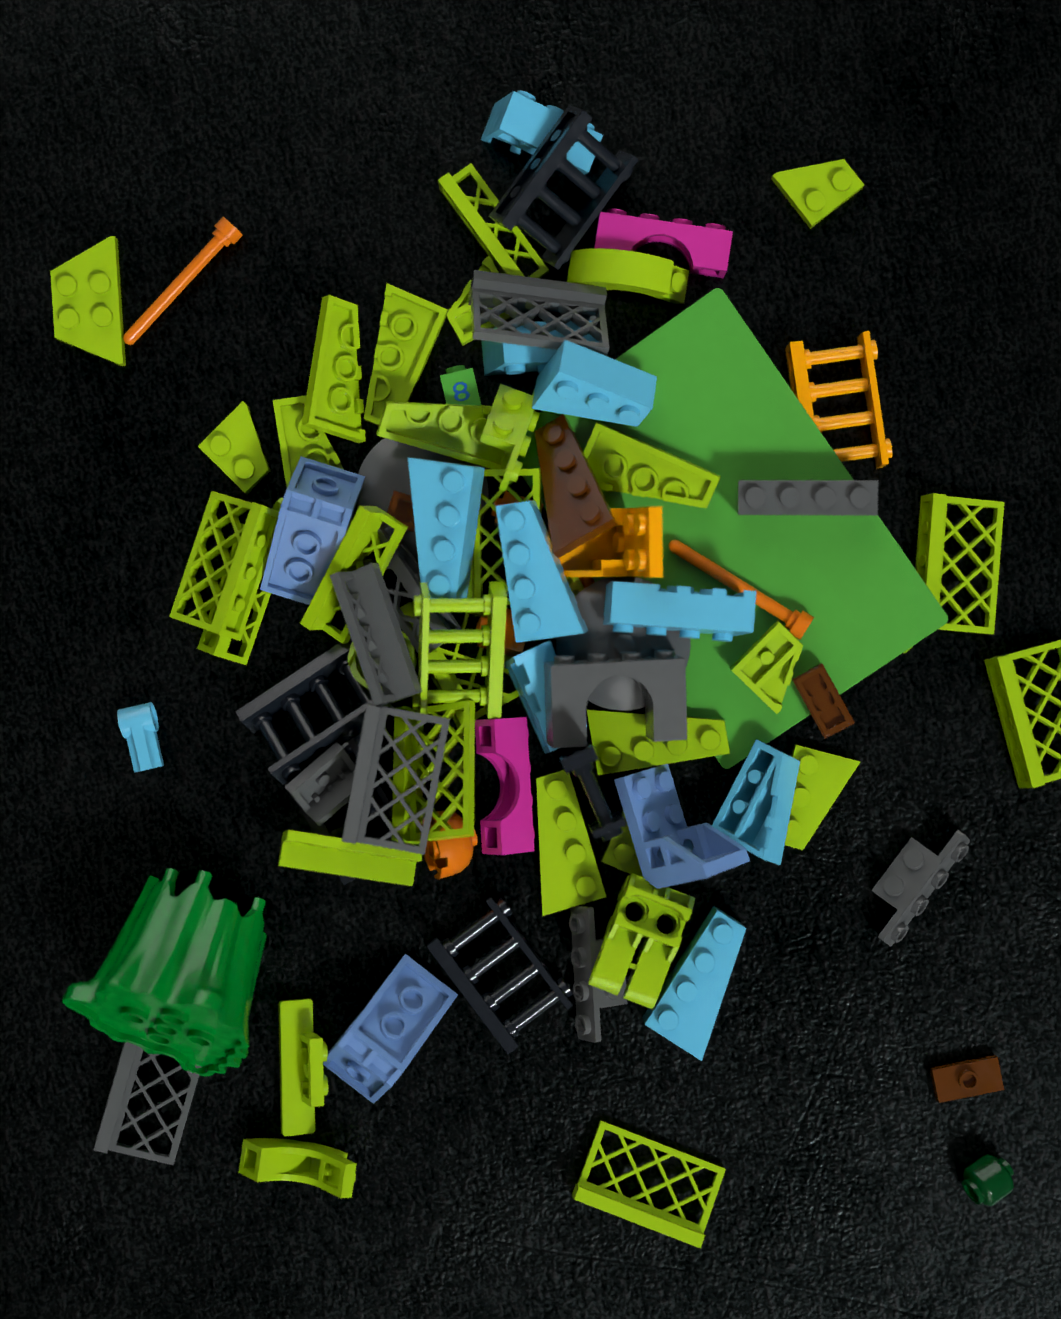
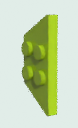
M110 236L50 271L54 336L59 341L83 349L119 366H126L118 239L115 236Z

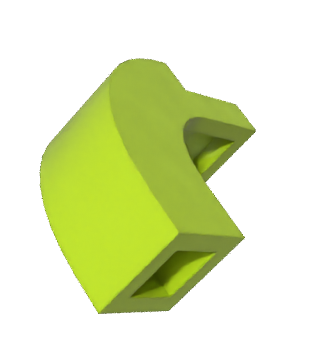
M600 248L572 250L567 282L606 287V290L636 292L673 304H683L689 270L674 266V261L640 252Z
M279 1138L243 1139L239 1173L256 1182H301L319 1187L339 1198H352L357 1163L347 1159L348 1153L321 1144Z

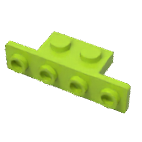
M500 384L480 438V442L511 453L499 490L506 491L510 480L516 482L523 463L517 461L519 455L525 457L532 439L526 436L527 430L534 432L540 415L539 412L534 411L535 409H531L535 388L532 395Z
M309 998L283 1000L278 1004L281 1134L284 1136L312 1134L315 1132V1107L324 1106V1096L328 1094V1080L323 1072V1062H326L328 1058L327 1045L322 1037L313 1033V1001Z

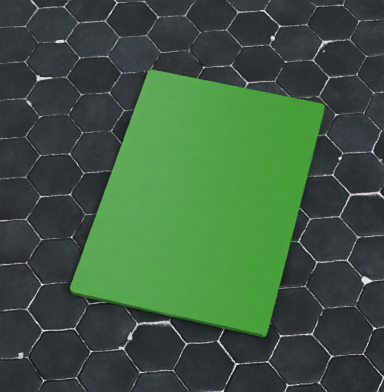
M720 288L713 289L615 359L657 376L653 409L638 427L542 411L540 412L534 432L527 430L526 436L532 439L525 457L519 455L517 461L523 463L521 469L540 468L535 431L559 416L564 415L568 419L583 452L596 422L599 421L720 475L721 478L707 508L672 503L650 497L633 496L632 494L616 491H601L609 508L662 507L663 577L637 578L659 584L662 589H666L667 586H690L694 588V592H700V589L719 588L726 589L727 595L738 594L672 553L668 547L670 541L679 540L793 612L795 609L799 612L804 610L814 616L811 624L799 640L803 644L799 660L795 663L792 678L822 663L840 695L948 622L947 614L878 515H738V480H853V478L731 301ZM522 476L531 490H533V476ZM541 478V503L543 504V507L546 510L543 484ZM592 577V578H593V580H594L595 582H597V581H599V580H602V579H605V578H609V577ZM756 604L753 633L733 636L732 642L712 640V634L700 633L699 639H690V656L686 666L687 717L725 720L730 754L715 756L725 769H729L745 759L756 739L767 744L811 714L793 680H791L790 686H787L782 701V709L776 714L731 671L730 667L777 620L784 627L786 625L785 622Z

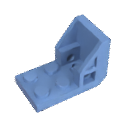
M302 456L300 457L282 501L260 590L310 605L351 524L365 476Z
M668 764L659 765L614 780L643 878L655 888L659 889L705 879L750 861L744 846L710 824L702 823L687 827Z
M405 954L366 1007L329 1051L327 1061L323 1062V1065L374 1104L401 1076L458 994Z

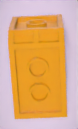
M662 507L610 508L617 525L558 558L564 569L565 577H663Z

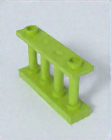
M503 581L489 582V594H484L483 598L430 599L427 582H420V595H414L413 607L414 616H419L418 680L422 692L411 696L412 707H418L419 713L427 714V704L453 703L471 700L479 703L480 706H485L488 719L501 718L507 595ZM483 612V615H488L487 625H482L481 629L429 630L430 613ZM429 643H482V646H486V656H480V659L428 660ZM480 673L481 676H485V685L479 686V689L428 690V674Z

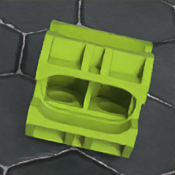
M631 873L630 876L626 877L618 895V902L608 922L604 940L591 972L588 985L617 996L628 969L632 971L623 998L653 1009L670 964L679 949L683 938L681 934L685 923L689 921L695 898L669 887L657 889L643 877ZM629 903H634L641 909V918L637 922L630 921L625 915V908ZM661 915L669 917L673 923V928L669 934H663L657 928V920ZM640 942L638 955L635 960V963H631L635 950Z

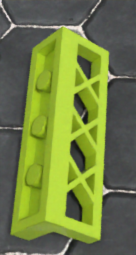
M471 163L454 176H451L448 172L438 180L439 189L487 255L491 257L500 273L524 276L517 266L518 257L532 259L538 267V270L529 277L541 278L549 272L548 267L518 226H514L510 231L496 222L495 224L486 223L478 213L479 204L495 208L499 200ZM469 175L478 185L476 197L466 196L458 186V183ZM481 191L487 199L480 198ZM498 230L514 234L516 237L515 251L504 249L497 239ZM520 244L526 252L519 251Z
M360 505L300 624L310 631L323 630L342 644H347L351 638L347 624L343 631L330 624L336 612L341 610L330 575L336 572H351L363 567V559L366 553L374 551L376 562L379 564L383 576L408 526L377 506ZM382 522H385L395 530L389 542L380 544L378 530Z
M238 542L232 546L230 552L231 560L234 558ZM228 574L221 578L219 584L221 591H223ZM260 588L257 590L252 605L253 614L246 623L241 638L243 643L238 655L227 652L231 638L205 629L197 649L247 665L271 593L262 591ZM217 606L210 610L208 616L210 624H212Z
M287 830L283 832L278 866L413 886L416 862L422 861V854L358 842L353 844L342 842V838Z

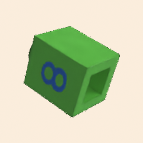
M465 365L454 366L446 369V374L440 375L446 404L481 405L473 368L466 369Z

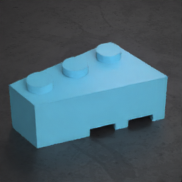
M521 90L513 91L494 104L481 140L491 143L492 138L511 144V152L520 155L521 150H524L533 155L564 111L552 105L545 107L535 102L536 98L528 92ZM589 123L587 131L601 142L603 135L594 131L595 127ZM575 142L567 153V160L582 173H589L595 156L579 142Z
M756 739L712 826L744 846L747 851L763 860L781 866L800 761Z

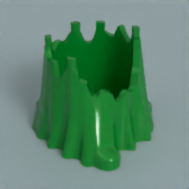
M167 868L163 880L160 882L158 878L149 876L134 908L95 977L89 982L71 984L66 990L63 1004L87 1017L92 1027L104 1032L114 1041L137 1045L148 1054H163L172 1057L180 1064L182 1069L199 1074V1076H211L214 1073L225 1074L227 1067L239 1068L242 1058H246L248 1054V1018L267 938L266 933L263 932L264 920L262 914L266 901L255 897L251 909L242 917L239 914L237 904L227 899L214 900L208 888L212 874L202 870L198 872L195 883L175 897V882L179 872L175 869Z

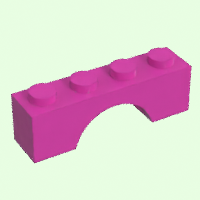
M607 209V212H600L595 248L635 251L648 243L663 242L674 246L685 256L691 273L724 278L727 272L733 231L725 230V226L715 223H708L705 227L692 225V221L681 218L673 219V222L661 221L659 216L647 213L640 214V217L626 215L627 212L620 209Z
M527 717L475 720L476 753L487 758L493 764L500 781V794L496 806L488 816L480 820L482 854L508 855L534 851L535 831L532 816L533 797L531 795V764L529 761Z

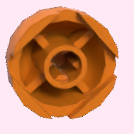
M446 810L437 811V812L439 813L440 816H442V814H443ZM454 813L447 823L453 829L463 828V818ZM433 816L431 819L430 829L437 822ZM475 829L474 836L427 841L424 858L430 871L437 870L438 873L434 876L435 879L455 875L469 865L473 856V846L478 843Z

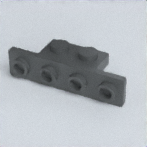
M957 830L938 856L911 837L871 890L897 909L896 913L878 935V938L890 947L905 937L909 929L907 925L915 915L919 916L926 909L929 903L928 897L935 888L939 889L944 885L949 876L948 871L955 861L960 862L967 854L970 839L963 832Z
M578 905L570 908L571 916L569 918L573 947L571 961L574 965L575 982L573 985V995L576 1000L575 1028L580 1040L596 1043L601 1042L600 1008L627 1004V1000L623 998L626 988V977L617 996L588 985L604 938H595L593 907Z

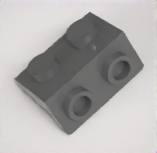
M335 742L289 782L285 788L301 809L318 826H321L349 801L356 765L346 751Z

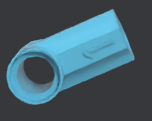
M149 702L119 709L117 711L118 724L122 736L127 739L134 773L164 766L157 731L159 730L158 717L153 703Z

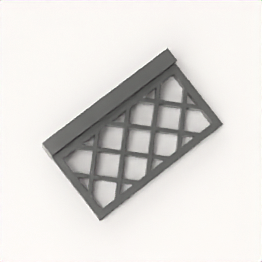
M474 270L468 296V303L471 305L472 339L556 350L564 340H568L607 356L609 339L605 314L606 287ZM505 312L513 320L507 323L499 315ZM539 317L547 324L541 327L533 319ZM489 321L497 329L481 328V325ZM572 321L580 328L574 331L566 323ZM524 326L531 333H521L516 328ZM557 330L565 337H554L550 332ZM590 334L599 342L588 341L583 336Z
M370 702L367 704L342 842L353 844L358 842L425 855L450 718L383 705L374 706V703ZM387 715L402 717L409 730L393 740L385 729ZM409 719L419 720L421 722L413 726ZM426 722L441 724L439 739L427 746L416 729ZM410 733H413L423 750L407 760L396 743ZM385 736L389 744L382 748L383 737ZM438 745L435 758L430 749ZM392 746L403 763L387 774L379 763L380 754ZM427 753L434 763V769L430 775L421 780L410 763ZM404 767H407L417 783L401 794L390 777ZM377 770H379L383 777L375 782ZM432 778L430 790L428 791L424 783ZM386 780L397 797L383 807H380L373 797V791L376 786ZM420 787L427 796L428 801L427 806L415 814L404 797ZM400 800L411 817L397 827H394L384 811ZM372 803L377 811L369 816ZM425 813L424 823L422 825L418 817ZM380 814L391 831L380 838L366 836L368 821ZM414 821L422 832L420 844L405 843L397 831ZM394 835L398 841L388 840L387 838Z
M124 1042L96 1137L94 1151L107 1153L109 1150L174 1165L199 1074L187 1071L191 1078L189 1085L176 1092L168 1076L182 1069L180 1064L164 1072L156 1058L160 1054H149L141 1059L143 1049L137 1045ZM152 1059L160 1075L143 1084L137 1073L138 1067ZM136 1080L139 1087L132 1091L134 1081ZM164 1080L172 1095L155 1104L147 1088ZM143 1092L151 1107L134 1116L128 1106L129 1099ZM186 1093V1097L183 1104V1102L180 1099V1096ZM176 1100L181 1109L180 1117L167 1124L159 1108ZM126 1112L130 1119L123 1123ZM154 1112L163 1127L146 1136L138 1121ZM133 1124L141 1140L131 1146L118 1143L120 1131ZM177 1125L175 1135H173L170 1129ZM166 1132L172 1142L169 1154L156 1152L149 1141ZM144 1144L147 1147V1149L139 1148Z

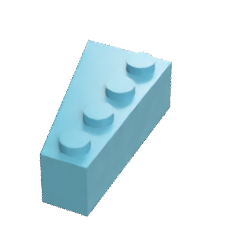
M408 458L420 582H427L430 599L467 598L485 468L421 458Z
M536 501L496 506L516 643L587 632L588 628L581 616L573 591H571L560 559L553 554L551 538Z
M613 581L606 584L603 625H613L614 632L633 633V627L646 628L647 635L666 636L667 630L679 631L680 638L699 639L700 633L712 634V640L732 642L733 636L754 632L756 591L744 590L742 593L727 595L726 589L719 588L700 589V592H694V588L690 586H667L666 589H662L659 584Z
M713 906L663 984L654 1008H648L642 1017L646 1026L701 1061L746 931L745 926Z

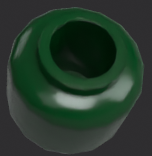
M987 1154L980 1157L964 1170L962 1186L974 1203L993 1206L1012 1192L1014 1183L1011 1176L1014 1175V1172L1005 1159H997Z

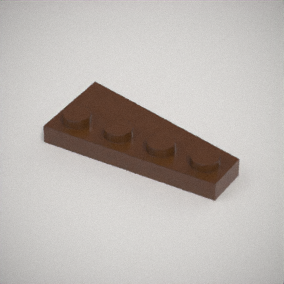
M564 415L559 416L535 431L552 550L557 558L617 525L576 435Z

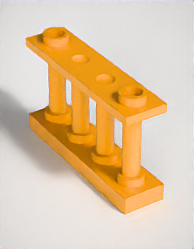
M870 331L862 332L857 337L858 345L814 352L804 349L803 340L789 342L785 351L791 390L820 432L870 424L872 444L834 449L833 451L840 461L875 457L876 468H883L888 465V459L892 458V445L889 438L885 439L874 360L878 358V349L875 339L871 340ZM860 359L863 378L815 385L814 382H809L807 369H811L812 365ZM865 391L868 411L819 418V415H814L812 402H816V398Z

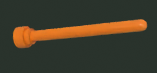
M222 217L215 224L216 230L212 233L214 237L123 335V340L126 344L132 345L142 336L224 245L226 247L231 243L234 245L243 236L225 217Z
M679 540L670 541L668 547L672 553L737 593H742L744 590L756 591V605L785 622V627L790 630L789 632L799 640L802 638L814 616L804 610L802 612L796 609L794 612Z

